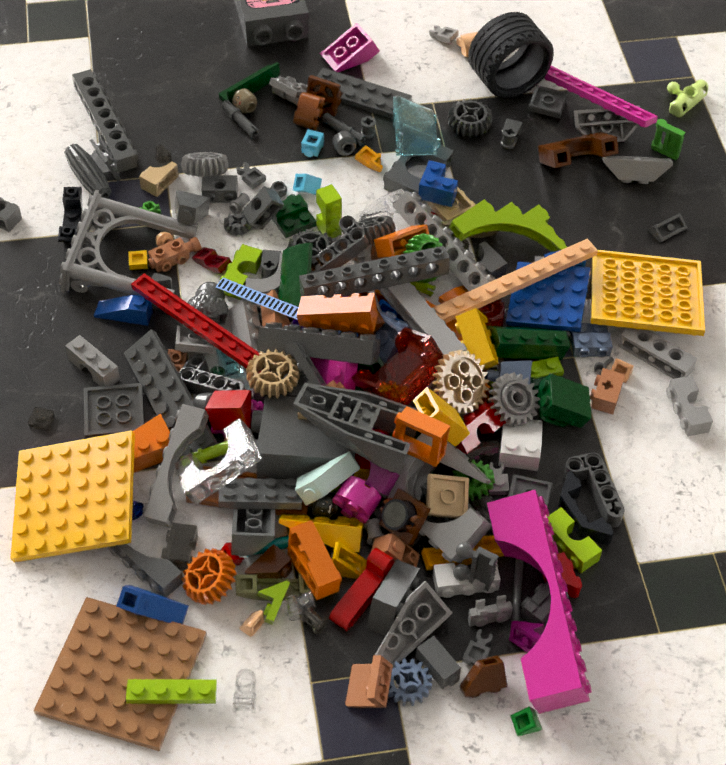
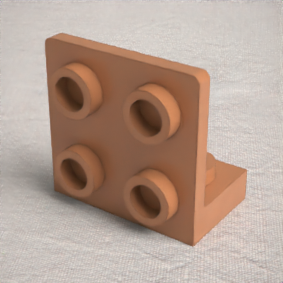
M373 655L372 664H353L345 705L349 708H386L393 665L381 655Z

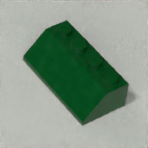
M486 326L487 330L491 331L492 336H490V339L495 346L497 358L548 359L558 356L559 360H563L570 348L566 331Z

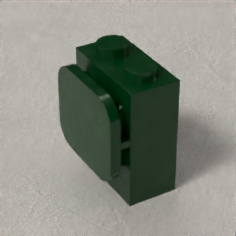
M551 373L539 383L540 391L538 392V397L540 398L538 405L540 408L538 409L539 415L544 421L560 427L570 424L581 428L592 418L589 387Z

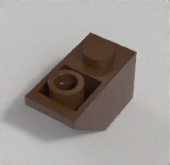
M499 656L477 660L460 684V691L465 697L475 698L480 696L481 693H497L501 689L507 688L504 662Z

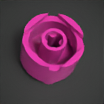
M350 476L342 484L332 501L342 509L341 513L345 517L351 519L353 516L360 522L366 523L379 505L382 497L373 486L370 489L364 485L366 481Z

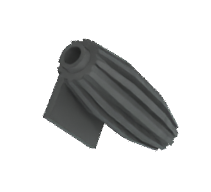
M93 139L89 140L95 149L91 155L78 144L73 143L69 145L64 153L71 170L80 183L92 196L95 190H99L102 197L108 199L111 188L105 174L112 173L117 182L120 180L117 175L119 171L114 164H111L113 161L109 155L103 154L105 150L100 143L96 144Z

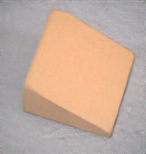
M263 611L253 612L239 629L252 637L264 623Z

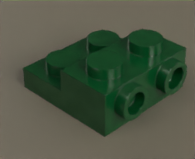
M291 194L283 200L284 206L272 218L285 238L316 226V220L309 212L308 204L300 194Z

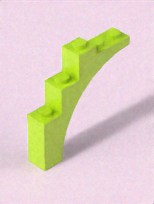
M484 199L452 220L449 226L453 235L460 241L483 232L504 231L526 236L538 242L550 252L567 248L564 240L560 239L554 229L547 224L550 216L539 204L523 215L520 208L515 206L513 202L495 212L493 206Z

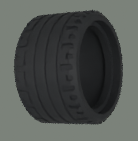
M508 12L491 19L477 32L468 51V61L471 68L493 95L499 98H511L530 91L540 83L550 69L554 48L549 39L527 14ZM518 49V51L512 57L504 61V59L507 56H509L513 51Z

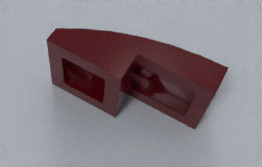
M203 247L192 257L193 261L218 274H221L227 269L228 264L232 263L229 257L220 256L215 249Z

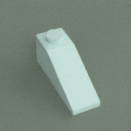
M349 451L298 477L295 491L305 505H308L327 495L357 472L360 466Z

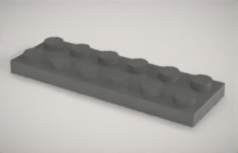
M322 68L317 75L319 78L330 79L341 85L340 91L343 93L340 97L342 99L341 103L400 121L412 101V95L329 69Z

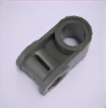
M506 119L500 143L502 148L513 149L522 131L523 122Z
M263 249L261 261L262 279L272 276L277 271L281 251Z

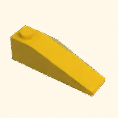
M281 514L279 518V524L288 528L312 520L324 544L335 548V543L339 541L355 553L360 552L364 523L360 522L357 518L352 517L349 519L345 516H338L336 520H330L327 517L319 516L310 519L307 515Z

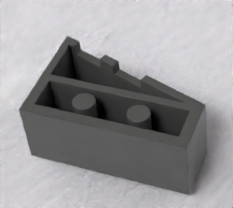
M398 559L396 560L373 596L366 628L384 636L387 635L408 596L420 584L421 578L418 577L420 568Z

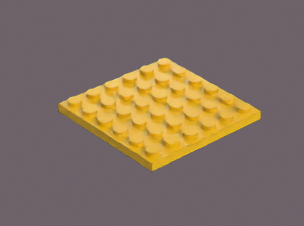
M598 250L597 255L592 257L591 324L704 336L705 318L701 261Z
M132 430L19 451L10 556L13 562L131 543L135 434Z

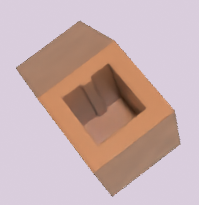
M390 533L374 539L372 550L374 548L380 549L393 557L394 563L398 559L417 567L420 554L395 534Z

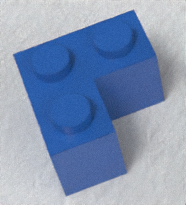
M429 160L419 183L418 195L422 198L421 200L448 207L453 206L457 195L458 180L445 177L446 164Z

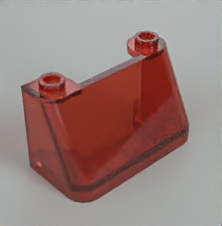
M404 327L395 337V346L398 352L374 375L369 370L361 369L351 379L364 392L407 406L436 378L433 376L434 373H438L435 366L440 365L438 360L444 358L443 353L431 335Z

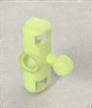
M699 79L695 84L685 87L683 91L677 82H670L667 86V91L672 95L676 94L678 97L675 101L671 102L669 112L676 117H682L708 94L709 86L707 82Z

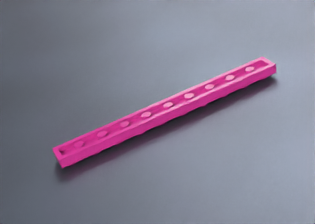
M550 66L549 71L544 77L546 81L553 82L557 86L579 95V97L590 100L592 103L598 104L604 109H608L616 115L626 118L628 121L639 124L641 127H649V125L657 123L658 116L556 67Z

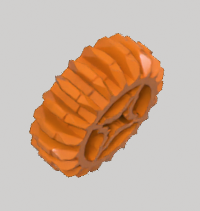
M205 548L204 553L198 552L197 557H192L191 563H186L188 568L183 571L185 576L181 579L184 583L182 587L186 591L187 596L194 602L202 605L207 603L213 605L215 600L221 602V596L227 597L226 592L228 590H233L231 583L236 582L235 578H233L237 575L236 570H234L236 565L232 558L224 551Z

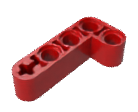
M374 548L367 558L366 569L334 607L329 620L344 630L349 631L372 603L373 596L394 565V558L380 549Z

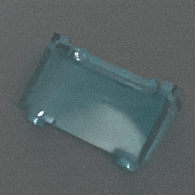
M393 96V127H395L396 156L437 155V148H440V138H437L435 126L437 124V114H434L433 110L406 98Z

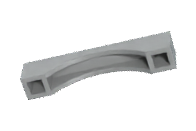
M182 404L181 410L177 411L175 427L169 433L170 441L168 447H165L163 450L162 464L157 468L155 484L151 485L149 501L145 503L143 508V517L147 522L171 528L177 511L172 492L174 470L185 449L194 440L203 435L209 418L205 409Z

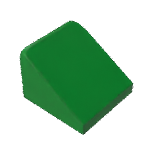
M530 706L510 715L517 736L542 730L537 712Z

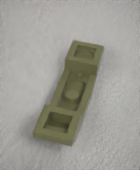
M257 574L235 575L236 596L269 601L257 596L258 592L284 581H289L290 584L283 601L315 597L300 574L298 578L278 579L257 578Z

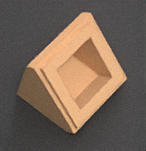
M616 358L611 370L625 374L623 382L627 383L634 366Z

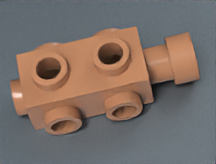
M179 237L148 251V264L151 269L155 268L157 272H167L173 265L185 264L190 258V252L195 253L202 249L197 237L189 239V242L186 243Z

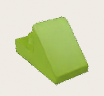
M289 581L281 582L258 592L257 596L272 602V604L267 603L264 610L266 619L264 622L273 624L290 584Z

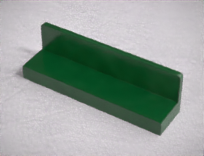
M279 63L267 65L219 93V99L223 102L229 100L233 104L232 100L236 91L248 89L253 94L270 83L271 78H278L280 76Z

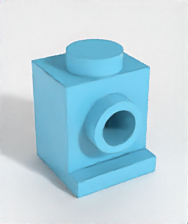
M308 129L301 143L302 153L307 157H318L321 148L324 147V133Z

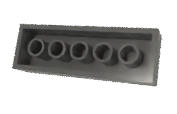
M278 322L266 323L265 326L259 327L257 350L267 351L269 349L270 352H274L277 349L278 353L284 350L285 354H288L286 352V345L298 342L303 346L309 357L367 365L375 364L379 360L381 339H376V335L373 334L357 336L356 332L348 331L338 334V330L326 329L321 332L317 327L300 329V325L293 324L282 327V323Z

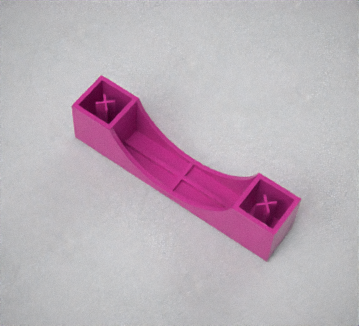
M536 490L487 503L494 538L503 555L522 560L535 567L547 579L550 588L551 607L545 630L535 646L520 658L530 702L536 711L541 714L590 701L588 693H592L590 682L586 679L584 673L587 672L584 659L581 658L580 652L582 648L575 634L577 627L570 613L572 612L570 600L567 599L566 592H568V589L561 575L563 568L557 557L559 552L557 544L552 537L554 531L552 524L548 520L550 514L543 497L538 496Z

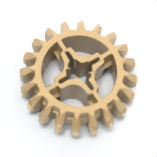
M268 349L266 353L260 351L259 356L254 355L253 360H249L246 368V379L249 382L250 388H254L255 393L260 392L261 397L265 394L268 395L269 399L272 395H275L277 399L280 394L286 396L287 391L292 393L293 387L297 386L300 374L296 360L292 359L290 354L285 356L284 350L278 353L277 349L274 352H270Z

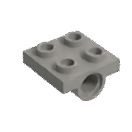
M281 76L271 78L269 83L272 85V92L287 99V101L297 105L301 93H306L307 91L306 84H299L295 78L287 76V78Z

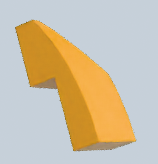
M365 145L355 155L354 159L364 166L377 172L382 171L381 153L377 154Z

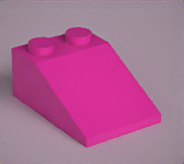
M356 23L320 54L335 72H341L368 62L380 50L369 35Z
M310 357L326 384L334 380L336 384L341 382L345 389L355 390L358 363Z

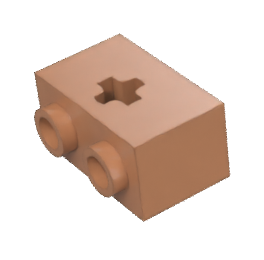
M603 368L601 375L597 374L594 383L597 388L596 390L592 389L590 394L592 409L614 414L625 374Z

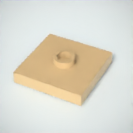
M428 474L426 505L431 508L428 516L457 519L468 511L469 478Z

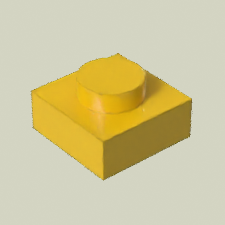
M147 250L128 252L130 270L148 269Z

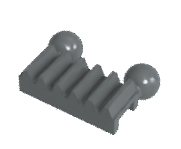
M468 542L460 543L456 548V553L461 559H472L471 571L467 565L458 564L453 570L454 577L460 581L467 579L472 584L476 579L484 583V590L488 591L495 579L499 556L481 547L474 551L472 545Z

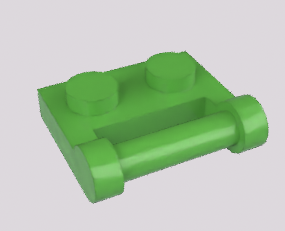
M658 119L656 123L657 130L651 148L677 160L680 155L685 131L667 124V121L664 119ZM664 131L666 132L664 143L662 145L661 138Z

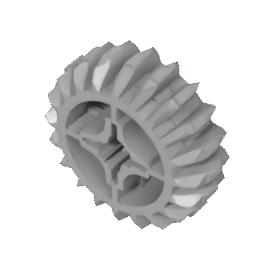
M189 153L182 157L181 167L183 173L187 175L211 177L225 174L228 171L227 156L222 153Z

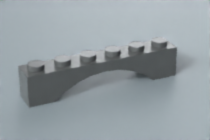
M127 544L108 547L114 556L118 555L122 559L123 564L127 568H132L136 571L135 573L141 581L148 582L155 594L167 597L183 584L181 580L183 578L182 572L168 559L146 556Z

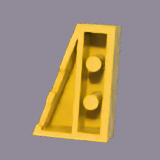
M477 308L455 316L457 323H455L456 329L463 338L461 343L465 344L469 354H475V359H481L479 365H485L483 370L498 365L495 346L490 339V336H492L491 331L487 330L485 324L488 322L487 317Z

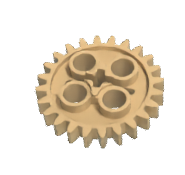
M457 350L443 355L444 359L438 360L440 365L435 366L438 373L433 374L437 378L436 381L432 382V384L437 385L434 392H439L438 396L455 408L459 414L470 413L475 409H479L478 405L483 404L481 398H487L484 391L489 390L485 386V383H488L489 380L484 377L488 372L482 371L485 365H479L481 359H475V354H469V351Z

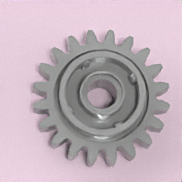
M515 372L511 374L506 373L497 378L496 382L492 384L494 389L489 391L493 397L488 399L494 402V405L490 407L497 410L494 415H501L500 422L506 420L507 425L513 424L514 427L522 426L532 421L533 416L537 415L535 410L540 408L535 403L540 398L535 397L538 390H532L534 383L528 384V377L522 379V374L516 376Z

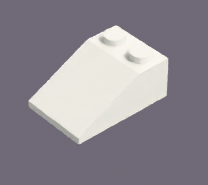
M532 420L525 425H518L516 427L513 424L507 425L505 423L503 425L498 466L503 462L505 467L538 471L542 444V421Z

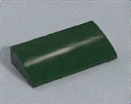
M302 243L283 250L279 300L299 307L301 300L299 276L311 273L313 243ZM287 316L290 322L295 320L294 318Z

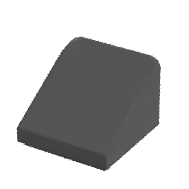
M154 273L152 276L153 280L165 288L173 289L171 277Z

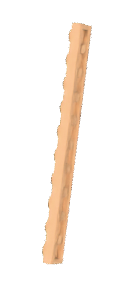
M585 239L433 308L439 318L447 323L456 319L455 316L474 308L483 307L597 255L598 250L588 239Z

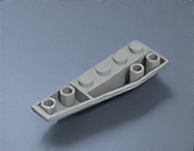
M241 299L228 310L232 334L260 353V350H257L259 327L262 326L261 307Z

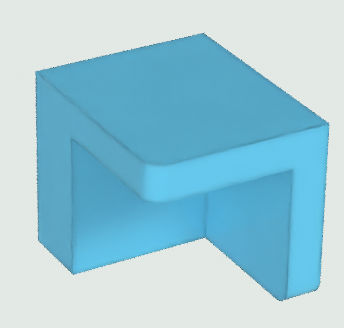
M295 174L292 191L316 195V190L321 188L322 178L309 174Z

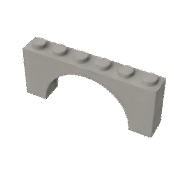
M407 454L404 466L399 474L400 476L389 496L382 493L380 495L385 499L393 498L397 489L400 488L415 497L416 480L425 462ZM470 508L462 516L450 522L432 523L425 520L419 533L422 536L426 535L429 537L430 540L428 542L434 548H440L443 551L441 555L446 560L461 564L464 559L458 557L456 553L457 546L462 542H468L474 548L492 525L480 513Z

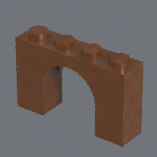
M602 132L538 146L540 163L554 168L571 165L570 157L594 154L605 157L619 153L617 136Z

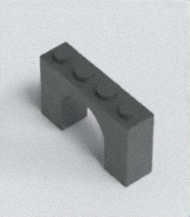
M418 135L414 141L410 142L408 149L402 152L399 160L393 163L390 171L384 174V189L398 196H401L406 190L418 194L421 178L410 174L407 170L415 165L427 166L430 160L446 164V172L453 163L454 150Z

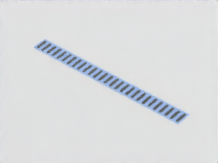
M223 277L216 286V288L297 319L299 308L297 306ZM338 330V334L345 333L343 331Z

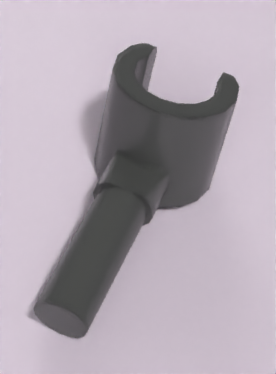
M610 357L604 363H596L594 365V372L597 369H601V375L603 368L606 369L614 361L613 357Z

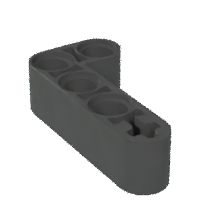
M347 215L340 219L339 226L344 235L312 258L311 273L341 267L368 247L369 240L363 228L352 216Z
M203 354L192 355L179 372L191 394L198 395L200 393H213L214 391L246 390L241 381L210 373Z
M587 453L569 458L565 465L564 478L566 479L567 473L572 471L574 476L578 477L580 481L586 480L601 516L612 528L618 527L622 522L625 509L602 457L597 453Z

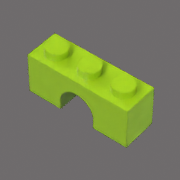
M332 184L317 189L316 203L321 213L316 215V227L318 230H321L322 234L327 233V236L331 237V239L342 235V230L339 226V221L342 218V198Z
M242 244L240 249L236 250L232 263L228 264L224 276H221L220 280L223 277L245 286L248 275L243 273L256 274L262 261V250ZM224 291V293H225L226 296H229V297H232V298H235V299H238V300H241V299H242V298L239 297V296H236V295H234V294H231V293H229V292Z
M562 507L550 514L548 520L553 527L554 535L552 537L557 544L558 552H565L567 558L571 559L574 569L582 573L600 560L602 550L589 536L580 541L573 540L568 536L573 531L575 521Z

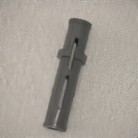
M229 100L222 103L221 108L228 113L231 120L236 121L251 138L258 136L259 130L242 114L239 108H236Z
M329 113L323 116V123H326L338 132H350L355 138L356 143L360 146L365 143L366 140L364 139H366V136L356 131L353 126L346 125Z

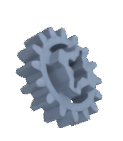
M405 658L402 664L396 661L394 662V668H392L388 696H395V703L402 700L403 706L407 702L414 706L416 700L419 703H423V696L428 698V690H432V683H430L432 682V675H428L429 668L422 669L423 662H419L416 665L413 658L410 663H407ZM419 676L422 678L423 684H421V680L418 679ZM394 680L396 681V684L399 685L398 689L394 684Z

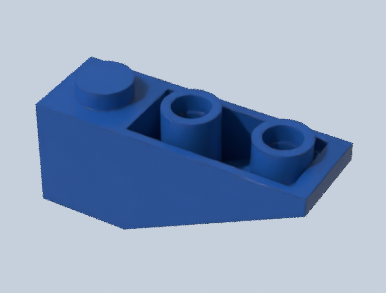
M126 585L122 587L116 607L160 621L183 624L189 605L133 585Z

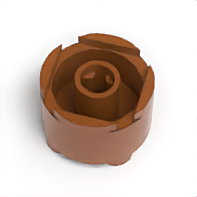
M302 92L297 103L298 107L294 114L293 123L317 130L319 124L317 119L322 117L323 109L321 107L323 108L325 98Z

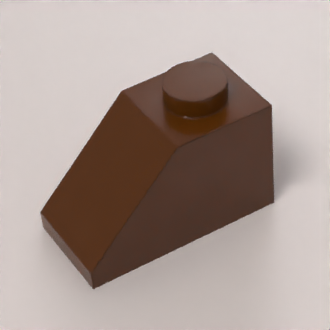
M273 544L244 571V574H257V578H287L292 572V558Z

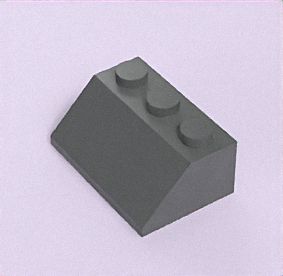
M234 509L231 555L253 556L274 540L275 509Z

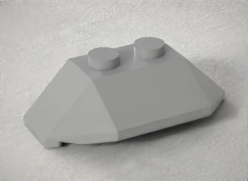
M604 108L573 111L575 128L583 136L602 132L617 136V142H625L639 126V124L628 121L626 118Z
M602 157L603 162L624 183H631V180L638 181L641 184H648L649 181L654 182L673 166V161L667 158Z

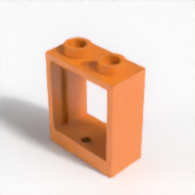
M406 406L395 417L394 423L396 428L392 437L411 443L408 451L409 455L436 467L445 456L450 425ZM406 426L432 437V446L405 435Z

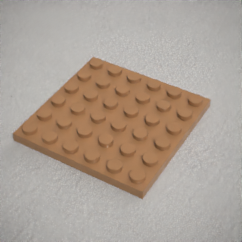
M86 597L37 701L34 713L160 751L179 704H127V680L189 679L206 638V631L176 622L168 623L116 607V605Z

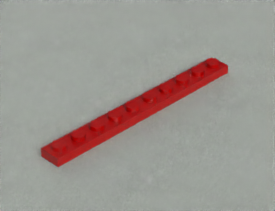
M145 273L131 283L134 291L244 368H247L249 360H253L254 355L259 356L258 351Z

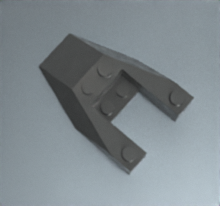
M304 383L293 403V408L329 438L381 468L387 469L390 472L401 473L411 443L373 431V428L393 434L396 428L394 423L395 417L405 409L406 405L368 392ZM406 426L405 435L415 439L417 431Z

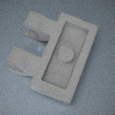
M506 595L497 596L496 604L485 606V599L476 600V607L469 609V626L476 625L480 627L487 623L496 621L502 623L511 619L513 610L511 601L506 602Z

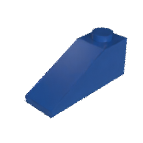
M128 295L99 301L94 317L148 326L153 308L152 303L143 296Z

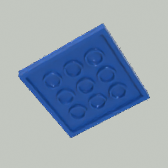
M518 262L516 270L525 267L531 263ZM571 266L512 293L506 325L581 332L591 273L590 267Z

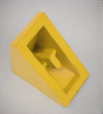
M341 542L335 543L332 561L342 577L358 579L366 569L367 560Z

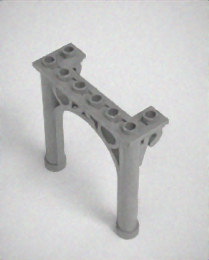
M95 190L94 195L88 199V209L83 211V221L78 223L76 230L78 233L72 237V248L67 249L65 256L67 260L61 264V276L59 279L61 292L69 291L70 286L73 290L80 293L87 292L89 286H102L130 295L141 296L131 287V283L136 279L117 274L104 264L99 251L104 236L120 225L139 224L191 239L196 236L198 223L191 225L178 222L177 219L103 198L99 190ZM92 224L97 229L95 232H89ZM85 241L88 242L91 245V247L83 248ZM88 254L93 256L95 260L86 263L82 261V257ZM167 288L172 293H175V290Z

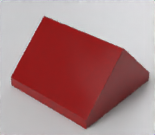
M252 390L213 392L205 407L213 430H250Z

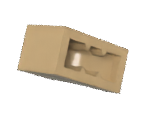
M171 162L163 167H148L139 176L141 189L158 197L179 177L177 164Z

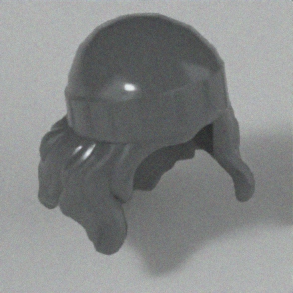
M205 282L198 287L195 296L188 301V304L210 319L220 316V323L224 325L228 316L225 293L223 290L216 288L217 283Z

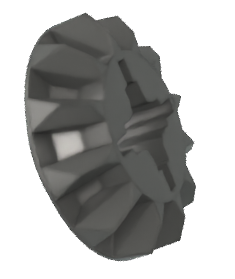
M235 212L234 215L229 214L228 218H224V229L232 235H243L252 227L244 213L237 214Z

